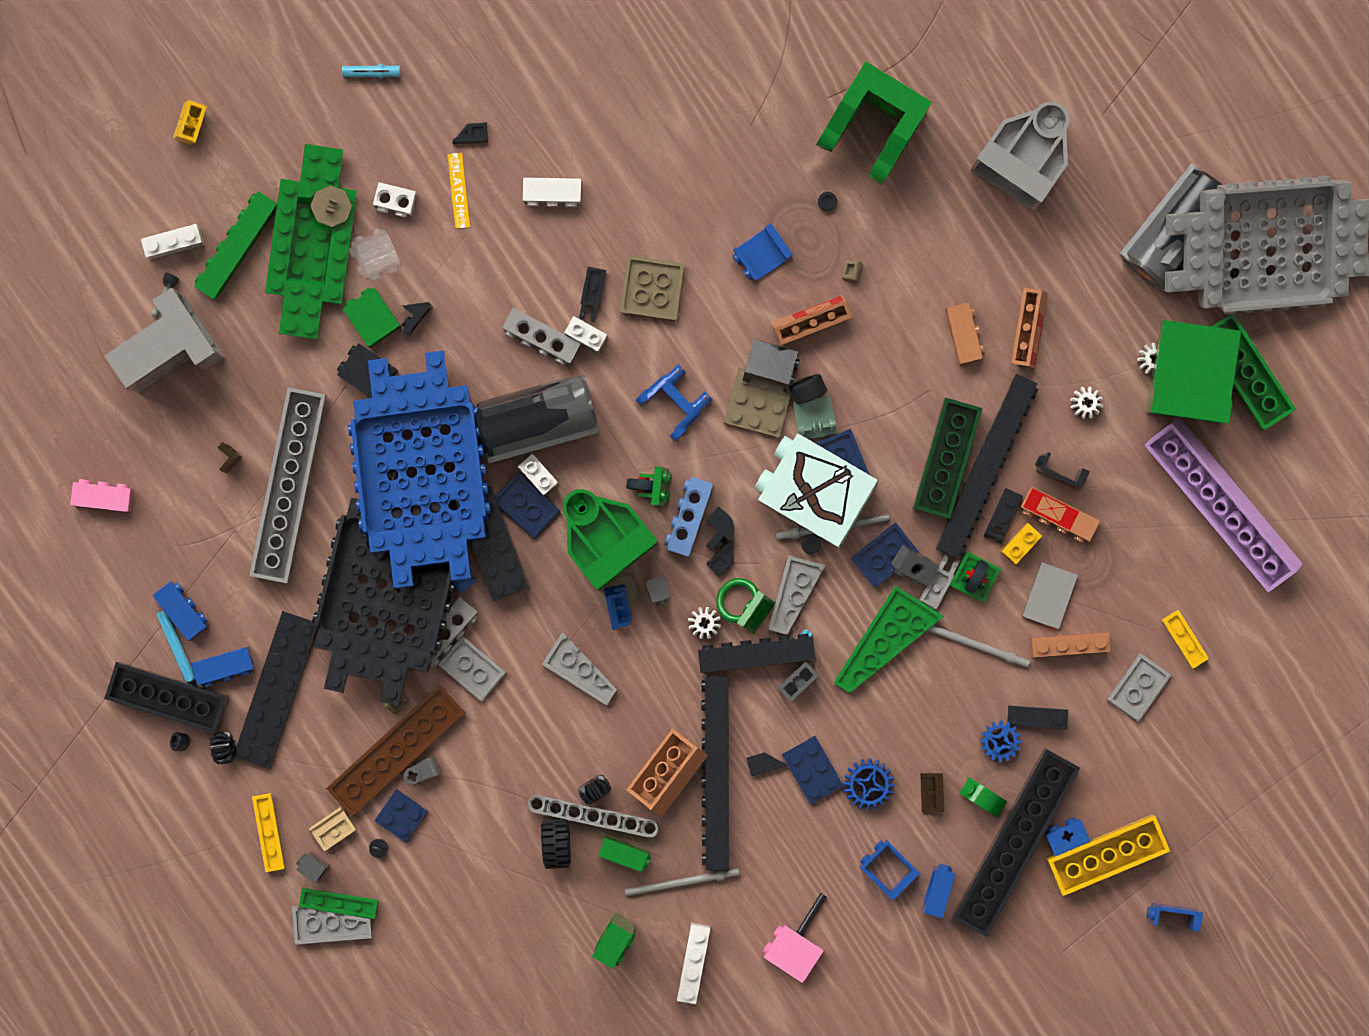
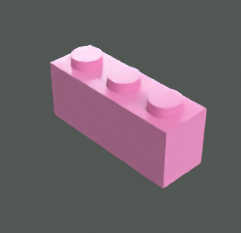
M79 479V483L73 482L70 505L131 512L133 489H128L129 485L117 484V487H111L108 482L98 481V485L90 484L91 480Z

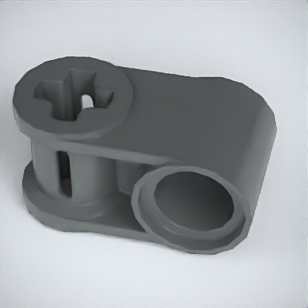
M434 755L408 768L404 773L406 783L414 785L442 773ZM409 771L417 772L416 781L408 779Z

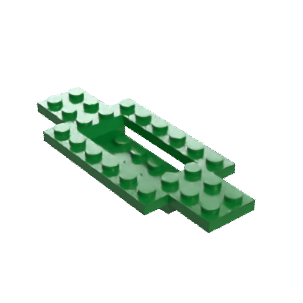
M305 144L300 182L280 179L265 287L266 294L284 297L278 334L317 340L322 302L340 305L342 303L357 190L338 188L343 149ZM328 186L344 190L352 205L347 220L333 227L317 222L310 207L315 193Z

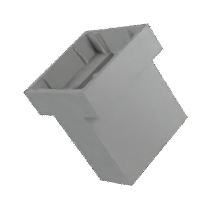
M173 288L152 300L163 316L162 318L105 355V358L125 388L140 393L189 359L196 366L206 371L225 359V356L185 296Z

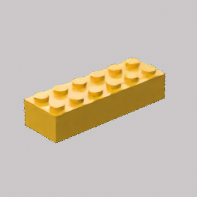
M1151 814L1091 839L1089 842L1062 854L1048 857L1046 860L1060 894L1065 896L1168 853L1170 850L1156 816Z

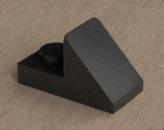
M424 302L402 305V307L413 314L412 317L408 316L403 322L402 326L404 328L402 331L410 336L432 308V304Z

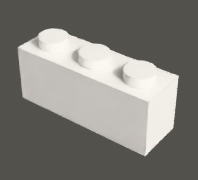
M523 178V202L527 203V206H539V203H546L548 207H557L558 204H565V207H577V204H581L582 181L581 179Z
M197 224L141 239L145 256L149 260L205 245L200 226Z

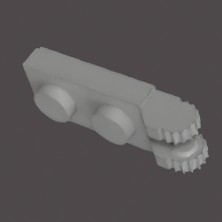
M946 554L939 564V569L919 601L935 610L954 577L953 574L959 564V561L955 560L951 565L949 573L942 570L949 558Z

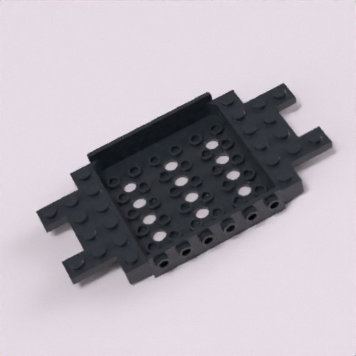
M390 470L387 474L388 479L396 480L397 471ZM351 498L347 515L341 514L340 519L336 521L335 529L337 534L331 541V548L333 550L331 556L327 558L326 567H328L327 574H324L322 578L323 591L318 595L317 604H319L318 611L314 612L312 619L314 627L318 629L314 647L332 652L324 689L344 694L348 675L383 682L380 702L400 706L408 669L429 673L433 655L437 656L438 651L441 649V637L446 629V617L451 609L450 600L455 592L456 583L451 580L449 562L412 567L413 574L421 573L422 581H417V578L413 575L415 579L413 581L414 586L406 587L404 593L397 594L393 586L390 553H370V548L367 546L369 537L359 529L361 512H358L356 501L359 499ZM437 502L430 505L432 513H438L441 509L440 504ZM414 505L411 508V514L414 516H418L422 511L419 505ZM397 507L392 510L394 518H400L403 514L401 508ZM362 575H366L369 578V582L365 586H361L358 583V578ZM380 579L387 581V587L384 590H379L376 586ZM416 587L424 589V595L421 598H416L413 595V590ZM353 612H357L360 616L359 621L356 623L349 621V615ZM372 616L378 619V624L375 627H369L367 623L368 619ZM393 620L396 622L397 627L394 631L386 629L388 621ZM407 625L415 627L413 635L405 634L404 629Z

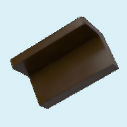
M222 442L217 448L229 458L219 470L228 473L242 456L229 444Z

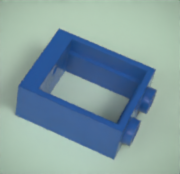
M886 839L884 842L881 840L875 845V851L871 855L867 854L861 859L859 867L894 900L920 873ZM887 847L910 869L891 890L867 868Z
M939 863V867L934 865L921 909L925 914L943 918L955 877L951 866Z

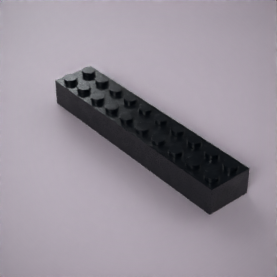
M1043 749L952 915L953 919L988 937L1080 767L1048 749Z

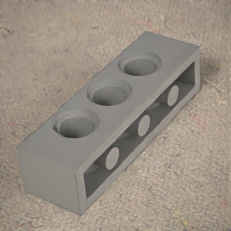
M512 308L502 327L506 331L505 335L513 339L516 336L521 338L522 344L530 348L533 345L540 348L538 352L547 357L550 354L557 357L555 361L565 366L567 363L572 364L582 345L580 342L515 308ZM522 324H527L529 332L521 334L519 327ZM544 333L546 335L545 342L538 343L536 341L537 334ZM555 342L563 343V349L560 352L553 350Z
M462 597L457 599L451 606L450 612L447 613L446 629L450 631V638L447 640L441 638L442 646L437 656L433 655L430 666L432 669L439 663L438 657L442 653L446 655L453 647L451 642L455 638L459 640L465 633L463 629L467 624L471 626L478 618L476 616L478 611ZM457 614L463 617V623L459 626L453 623V617Z

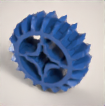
M868 758V764H865V761L861 759V766L854 762L853 765L856 769L848 768V771L852 773L851 776L848 774L844 775L845 778L849 779V782H843V785H849V788L844 789V793H851L847 796L848 800L853 797L855 798L852 805L860 802L859 809H862L863 805L866 804V810H870V805L873 804V808L876 810V803L879 802L882 807L884 806L883 798L886 801H890L886 794L893 795L894 793L892 790H889V787H895L894 783H889L890 780L894 779V776L887 777L891 770L883 771L886 766L884 763L878 767L879 760H875L873 765L871 758ZM871 768L866 778L856 777L857 773L861 770ZM877 771L884 778V787L875 782ZM869 779H872V783L878 788L869 787L866 792V785L859 781L868 782ZM853 782L862 785L861 798L855 794ZM871 791L882 792L879 797L873 800H866Z

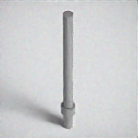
M889 514L857 519L852 528L889 522ZM798 527L790 528V531L775 533L776 540L788 538L794 540L800 539V536L814 534L806 528L798 529Z
M935 625L927 630L1005 659V662L1010 664L1015 663L1027 668L1030 660L1016 656V653L1011 651H1002Z
M738 868L725 871L715 870L714 873L625 889V894L627 897L717 880V882L724 881V878L739 876Z

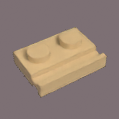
M339 807L309 828L324 852L357 830L342 807Z

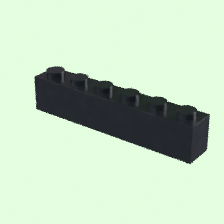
M809 633L798 634L797 639H790V636L778 637V641H771V638L759 639V643L753 644L751 640L740 641V645L733 646L732 642L721 643L719 648H714L713 644L703 645L702 649L698 650L700 673L816 660L814 639L809 637Z

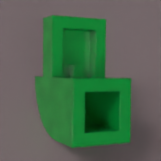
M970 777L960 791L961 795L998 817L1007 803L1005 799Z

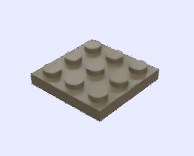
M628 255L619 313L676 321L684 263Z
M738 368L724 423L779 438L791 396L789 387L787 393L783 392L785 385L751 376L750 382L743 381L745 369Z

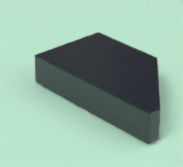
M487 122L468 123L457 137L452 140V144L488 142Z
M732 539L706 563L718 577L733 565L734 541Z
M765 752L746 757L751 776L786 766L784 762Z

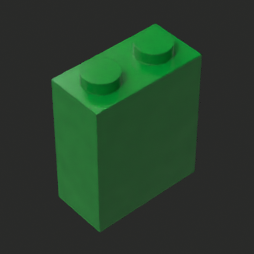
M369 287L360 293L362 296L358 299L352 298L344 304L346 307L343 310L367 346L371 348L401 328V325L375 288L371 289Z
M606 835L598 854L599 857L642 872L643 868L647 869L651 856H648L649 851Z

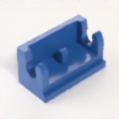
M625 584L604 588L612 630L631 625L630 621H628L632 620Z

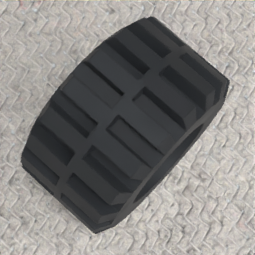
M567 820L542 821L541 845L544 867L546 869L569 868L571 864V847Z

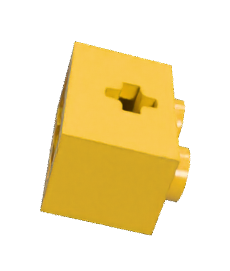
M191 100L184 102L173 139L190 145L196 143L207 106Z
M1026 523L1000 552L1015 565L1042 535L1029 523Z

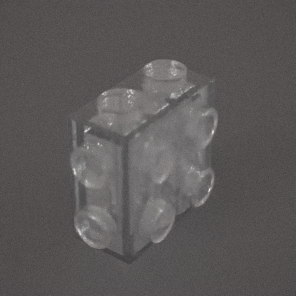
M381 227L371 231V235L366 237L360 235L353 239L354 242L350 243L352 246L349 249L353 260L357 259L360 265L357 266L360 277L364 276L366 280L370 279L371 282L380 279L383 273L388 272V274L398 271V267L402 266L386 228L383 230Z

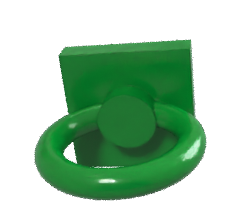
M735 578L726 582L720 588L716 598L718 612L725 620L738 623L753 634H755L775 604L773 600L761 593L753 582L744 578ZM744 586L751 591L753 600H750L745 605L742 615H732L725 609L724 597L732 587Z

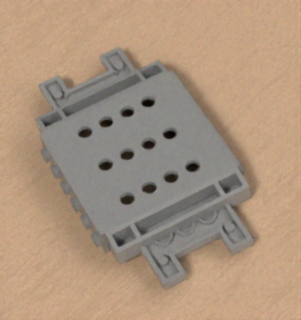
M1318 176L1317 178L1301 177L1300 179L1286 178L1278 181L1264 180V182L1227 183L1226 185H1217V189L1200 191V212L1166 215V234H1184V267L1181 271L1165 272V291L1198 290L1199 306L1203 308L1217 307L1224 311L1225 314H1236V311L1253 313L1257 309L1272 311V308L1288 310L1292 306H1297L1298 308H1308V305L1324 307L1327 303H1333L1331 297L1348 296L1349 277L1369 276V199L1351 200L1352 182L1332 180L1330 176ZM1311 205L1313 208L1312 213L1309 216H1305L1303 213L1304 208ZM1271 208H1275L1276 216L1269 219L1267 212ZM1235 211H1239V220L1233 222L1231 220V214ZM1310 224L1312 231L1310 234L1305 235L1303 228L1305 225ZM1274 227L1276 234L1274 237L1269 238L1267 230ZM1234 230H1238L1240 233L1239 238L1235 241L1231 240V233ZM1306 243H1310L1312 246L1311 251L1307 254L1303 253V246ZM1274 246L1276 249L1275 254L1270 257L1267 256L1266 251L1268 247ZM1238 249L1239 257L1234 260L1231 259V251ZM1305 262H1310L1311 269L1308 272L1302 271V265ZM1269 265H1274L1275 272L1272 275L1266 274V268ZM1233 268H1238L1239 275L1236 278L1230 277V271Z

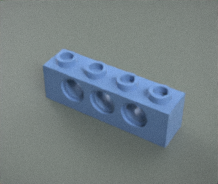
M694 477L686 480L683 488L686 491L684 499L680 497L677 509H680L678 517L674 516L671 527L674 528L672 535H667L664 544L668 546L667 550L689 557L713 487L712 483ZM691 493L699 494L700 501L693 504L689 501ZM686 511H691L694 514V518L690 522H686L683 519V513ZM685 529L688 536L685 540L677 538L676 533L678 530Z

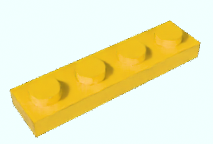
M272 793L252 796L265 872L285 869Z

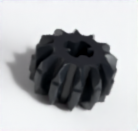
M218 732L211 736V756L217 764H228L236 758L235 740L229 732Z
M599 775L582 784L578 789L581 800L586 805H589L607 795L611 791V786L604 775Z

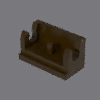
M920 773L922 812H944L943 773Z

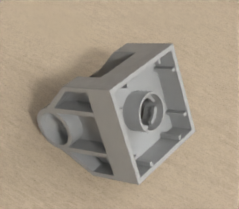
M1045 102L1035 110L1003 120L971 169L1034 212L1068 165L1066 130L1069 125V114L1067 109L1057 102Z

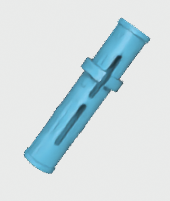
M400 65L342 66L343 78L379 77V79H383V77L401 76Z

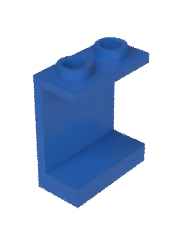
M771 223L741 246L734 248L733 252L735 254L732 255L738 265L742 263L745 270L743 272L748 280L753 279L754 282L793 256Z
M1151 903V907L1147 908L1146 917L1149 918V922L1153 925L1158 926L1161 910L1189 914L1187 927L1192 931L1200 932L1203 912L1198 909Z

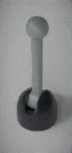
M165 272L163 276L165 288L162 294L169 288L175 287L180 278ZM157 307L151 312L153 317L159 315Z

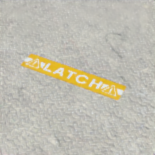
M462 153L448 154L455 228L470 227L463 156Z

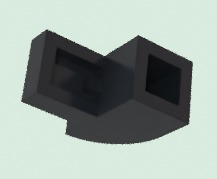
M718 506L706 521L717 530V533L706 545L711 551L714 548L716 550L719 549L724 542L722 540L723 536L730 541L734 534L732 518Z

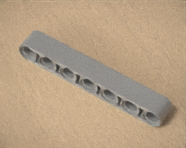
M534 795L528 802L529 809L534 813L644 837H654L659 828L658 823L653 819L543 795ZM538 798L542 801L540 809H535L532 806L533 799ZM552 803H559L561 805L559 813L551 811ZM571 807L579 808L580 815L578 817L570 815L569 810ZM596 811L599 814V819L591 821L588 818V813ZM615 815L618 819L617 824H608L607 817ZM628 819L636 821L637 826L634 829L626 827ZM647 823L655 825L656 829L653 833L645 831L644 827Z

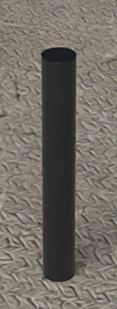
M819 894L796 933L801 936L804 935L827 898L826 895Z

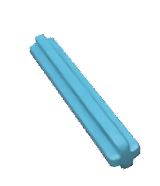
M165 611L157 613V618L185 681L191 682L195 680L194 672L170 617Z

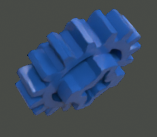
M1000 720L999 725H996L993 721V727L986 725L988 731L981 732L985 736V738L980 739V742L985 744L981 749H987L985 755L991 754V760L993 761L996 757H998L999 762H1002L1004 757L1009 761V755L1015 757L1014 751H1020L1017 744L1022 743V740L1017 739V737L1021 734L1020 732H1014L1017 728L1016 726L1009 727L1010 722L1003 725V721ZM1002 728L1000 733H991L995 729ZM1008 732H1011L1013 735L1014 743L1008 740ZM1003 736L1007 744L998 746V742L994 738H1001ZM988 740L994 744L993 751L988 746ZM1002 749H1010L1004 754H999Z

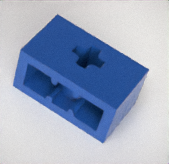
M1075 817L1066 820L1065 825L1061 827L1054 825L1048 828V832L1044 833L1054 856L1090 841L1082 820H1076ZM1064 831L1071 833L1069 840L1062 838Z

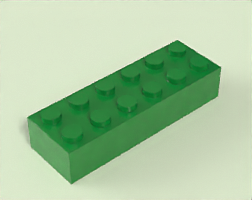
M1230 314L1211 326L1241 331L1233 390L1258 429L1264 431L1295 411V406L1236 316Z
M615 912L596 943L592 957L611 969L615 965L619 966L624 958L625 949L629 950L634 941L636 933L634 929L635 924Z

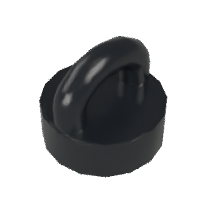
M180 732L173 733L170 738L171 749L179 752L185 751L189 746V735Z
M375 839L369 845V852L373 857L381 858L387 854L388 844L383 839Z

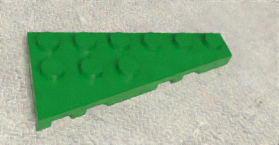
M895 586L835 679L834 684L851 693L944 616Z

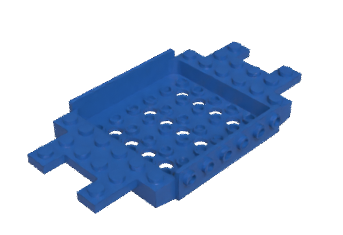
M444 350L425 353L427 372L390 377L387 358L369 360L368 367L372 398L353 401L355 419H350L351 424L348 425V432L353 440V443L350 444L351 455L355 457V462H352L353 473L357 475L354 487L355 492L359 493V500L356 501L357 510L361 512L359 529L369 537L370 553L390 552L394 589L414 586L412 567L449 562L452 581L471 579L467 542L487 539L485 521L489 520L488 514L491 513L490 503L487 502L486 498L488 494V485L484 481L486 467L485 464H482L484 450L483 445H480L479 438L481 437L475 418L478 407L471 403L470 390L467 385L449 388ZM447 424L451 427V432L448 435L440 433L442 425ZM425 427H429L432 430V434L428 438H424L421 435V430ZM405 430L413 432V437L410 440L402 438V433ZM387 432H391L394 435V439L390 443H386L383 440V436ZM448 462L455 464V470L451 473L446 472L444 469L445 464ZM428 465L436 467L434 475L426 474L425 469ZM410 467L417 469V475L414 478H409L406 474ZM390 470L398 472L396 480L388 479L387 474ZM452 500H457L460 503V507L455 511L449 508V503ZM434 502L439 503L441 506L438 513L430 511V505ZM414 505H419L422 509L418 516L411 514V508ZM394 508L402 509L403 514L400 518L392 516Z

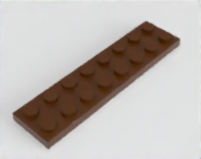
M438 685L326 789L351 817L354 816L466 712L441 685Z

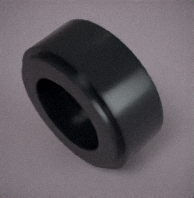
M823 192L819 196L818 206L821 210L831 211L836 207L837 198L832 192Z
M815 535L804 537L801 543L803 551L807 554L818 552L821 546L819 538Z

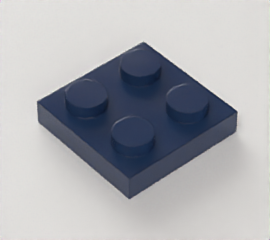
M396 789L374 821L406 843L428 810Z

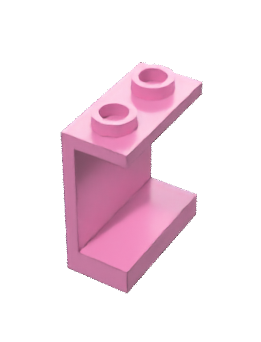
M786 924L782 927L778 926L773 934L775 939L772 943L768 942L763 949L765 953L763 956L803 983L824 950L790 929Z

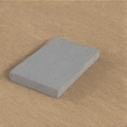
M1041 562L1022 617L1059 629L1078 575Z
M463 635L438 664L481 702L507 673Z
M1139 653L1107 700L1139 722L1172 675L1145 655Z

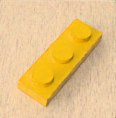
M1179 610L1162 619V622L1192 669L1209 659Z

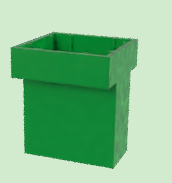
M1162 320L1146 413L1228 424L1232 407L1231 396L1241 331Z

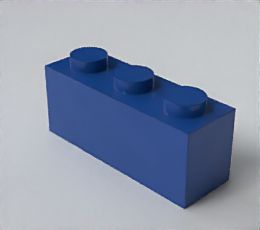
M170 581L152 596L185 638L191 641L209 627L206 623L208 619L202 612L198 613L194 608L196 604L190 597L186 598L184 596L182 586L178 582Z
M249 647L191 663L197 685L203 684L204 688L215 685L214 681L219 679L222 682L232 680V675L240 673V677L252 674L251 670L255 669Z

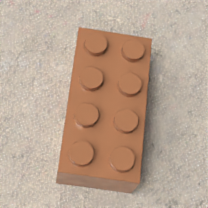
M672 728L626 790L650 810L662 817L708 755Z

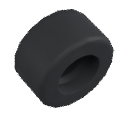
M820 374L805 377L795 382L792 387H789L796 404L807 403L827 392Z

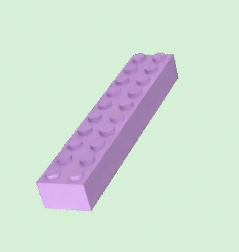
M1179 416L1145 444L1146 448L1267 592L1273 590L1298 571L1303 563Z

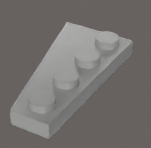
M788 555L768 630L788 634L825 565Z
M562 632L542 665L607 705L617 688Z
M292 906L295 945L372 938L370 918Z

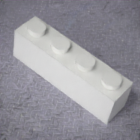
M691 922L677 1001L696 1004L710 926Z

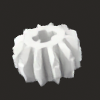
M1151 343V349L1148 345H1145V351H1139V354L1144 357L1137 358V361H1143L1144 363L1139 366L1140 369L1145 366L1147 367L1145 374H1148L1151 369L1152 375L1154 372L1155 363L1152 364V359L1149 357L1156 355L1155 343Z
M1081 387V394L1075 391L1074 395L1077 398L1070 399V401L1076 402L1075 405L1071 406V409H1078L1074 413L1076 416L1082 412V419H1085L1086 414L1091 419L1093 418V413L1096 415L1100 413L1096 407L1102 408L1103 405L1097 403V401H1101L1103 398L1095 397L1099 393L1098 390L1092 394V387H1088L1086 393L1085 388ZM1083 398L1091 401V404L1088 405L1090 406L1089 408L1086 405L1083 406L1082 402L1085 401Z
M699 607L700 615L693 611L692 615L697 618L688 619L690 622H695V625H690L689 629L696 627L697 630L693 632L694 636L700 631V639H703L704 633H706L709 639L711 638L710 630L713 634H717V631L712 628L713 626L720 628V624H714V621L720 620V617L713 619L712 616L715 615V610L709 615V607H706L705 613ZM706 617V620L709 619L710 623L707 624L708 628L703 629V626H699L701 618Z

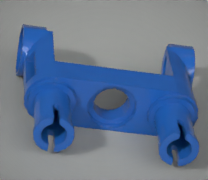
M679 364L667 375H662L649 389L644 390L635 399L641 406L646 400L648 402L662 389L686 413L687 417L674 428L675 431L670 435L674 442L687 431V428L701 416V411L713 401L710 396L703 401L708 396L705 391L693 403H689L674 387V383L686 374L684 369L677 374L681 369Z

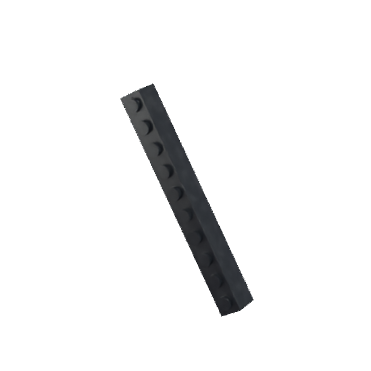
M1019 374L1014 376L954 506L951 518L948 520L935 549L955 558L963 555L967 547L964 545L966 538L970 539L975 528L972 525L975 520H979L983 512L980 510L982 503L986 504L991 493L988 492L990 486H995L999 476L996 473L999 468H1003L1006 462V458H1004L1006 451L1010 452L1015 441L1012 438L1015 433H1019L1023 425L1020 421L1022 416L1026 417L1031 406L1028 403L1031 398L1034 399L1039 390L1036 388L1038 383Z
M705 676V680H701V692H705V700H701V711H705V719H702V730H705V738H702V750H705L708 756L702 763V769H705L706 777H702V788H706V796H702V807H706V815H702V827H706V834H702V846H706V854H702V865H706V870H729L728 676Z

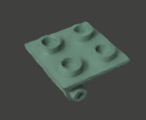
M831 396L814 399L804 404L793 403L798 434L807 439L837 434Z

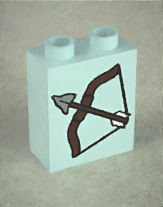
M798 433L794 440L784 436L774 453V456L781 460L774 473L765 469L754 487L755 490L762 493L758 500L840 548L876 488L878 480Z

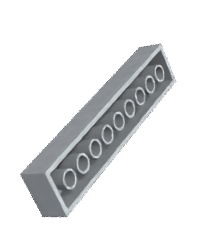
M287 388L249 576L290 584L328 398L325 394Z

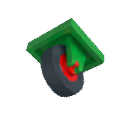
M655 466L654 474L640 473L638 479H627L626 489L637 490L639 497L652 498L651 505L666 507V503H669L670 492H667L668 484H671L672 474L669 473L667 468Z
M966 551L949 586L984 603L1001 568Z

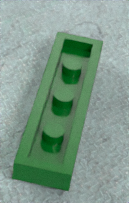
M302 887L299 907L375 919L379 899Z

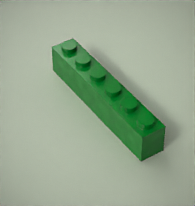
M259 191L251 195L248 200V207L246 210H241L237 216L238 222L235 226L232 225L226 233L228 237L224 242L221 241L216 248L218 252L214 258L210 257L205 264L206 270L203 274L199 273L194 281L196 283L194 287L215 301L276 212L277 203Z

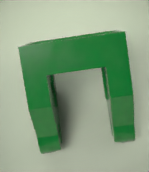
M865 61L824 129L816 146L832 152L864 102L898 122L869 173V176L875 182L882 185L927 114L932 101Z
M577 489L570 492L564 500L563 513L567 519V552L596 590L602 589L659 543L629 504L595 496L592 492L585 489ZM582 505L586 506L584 512L579 511V508Z

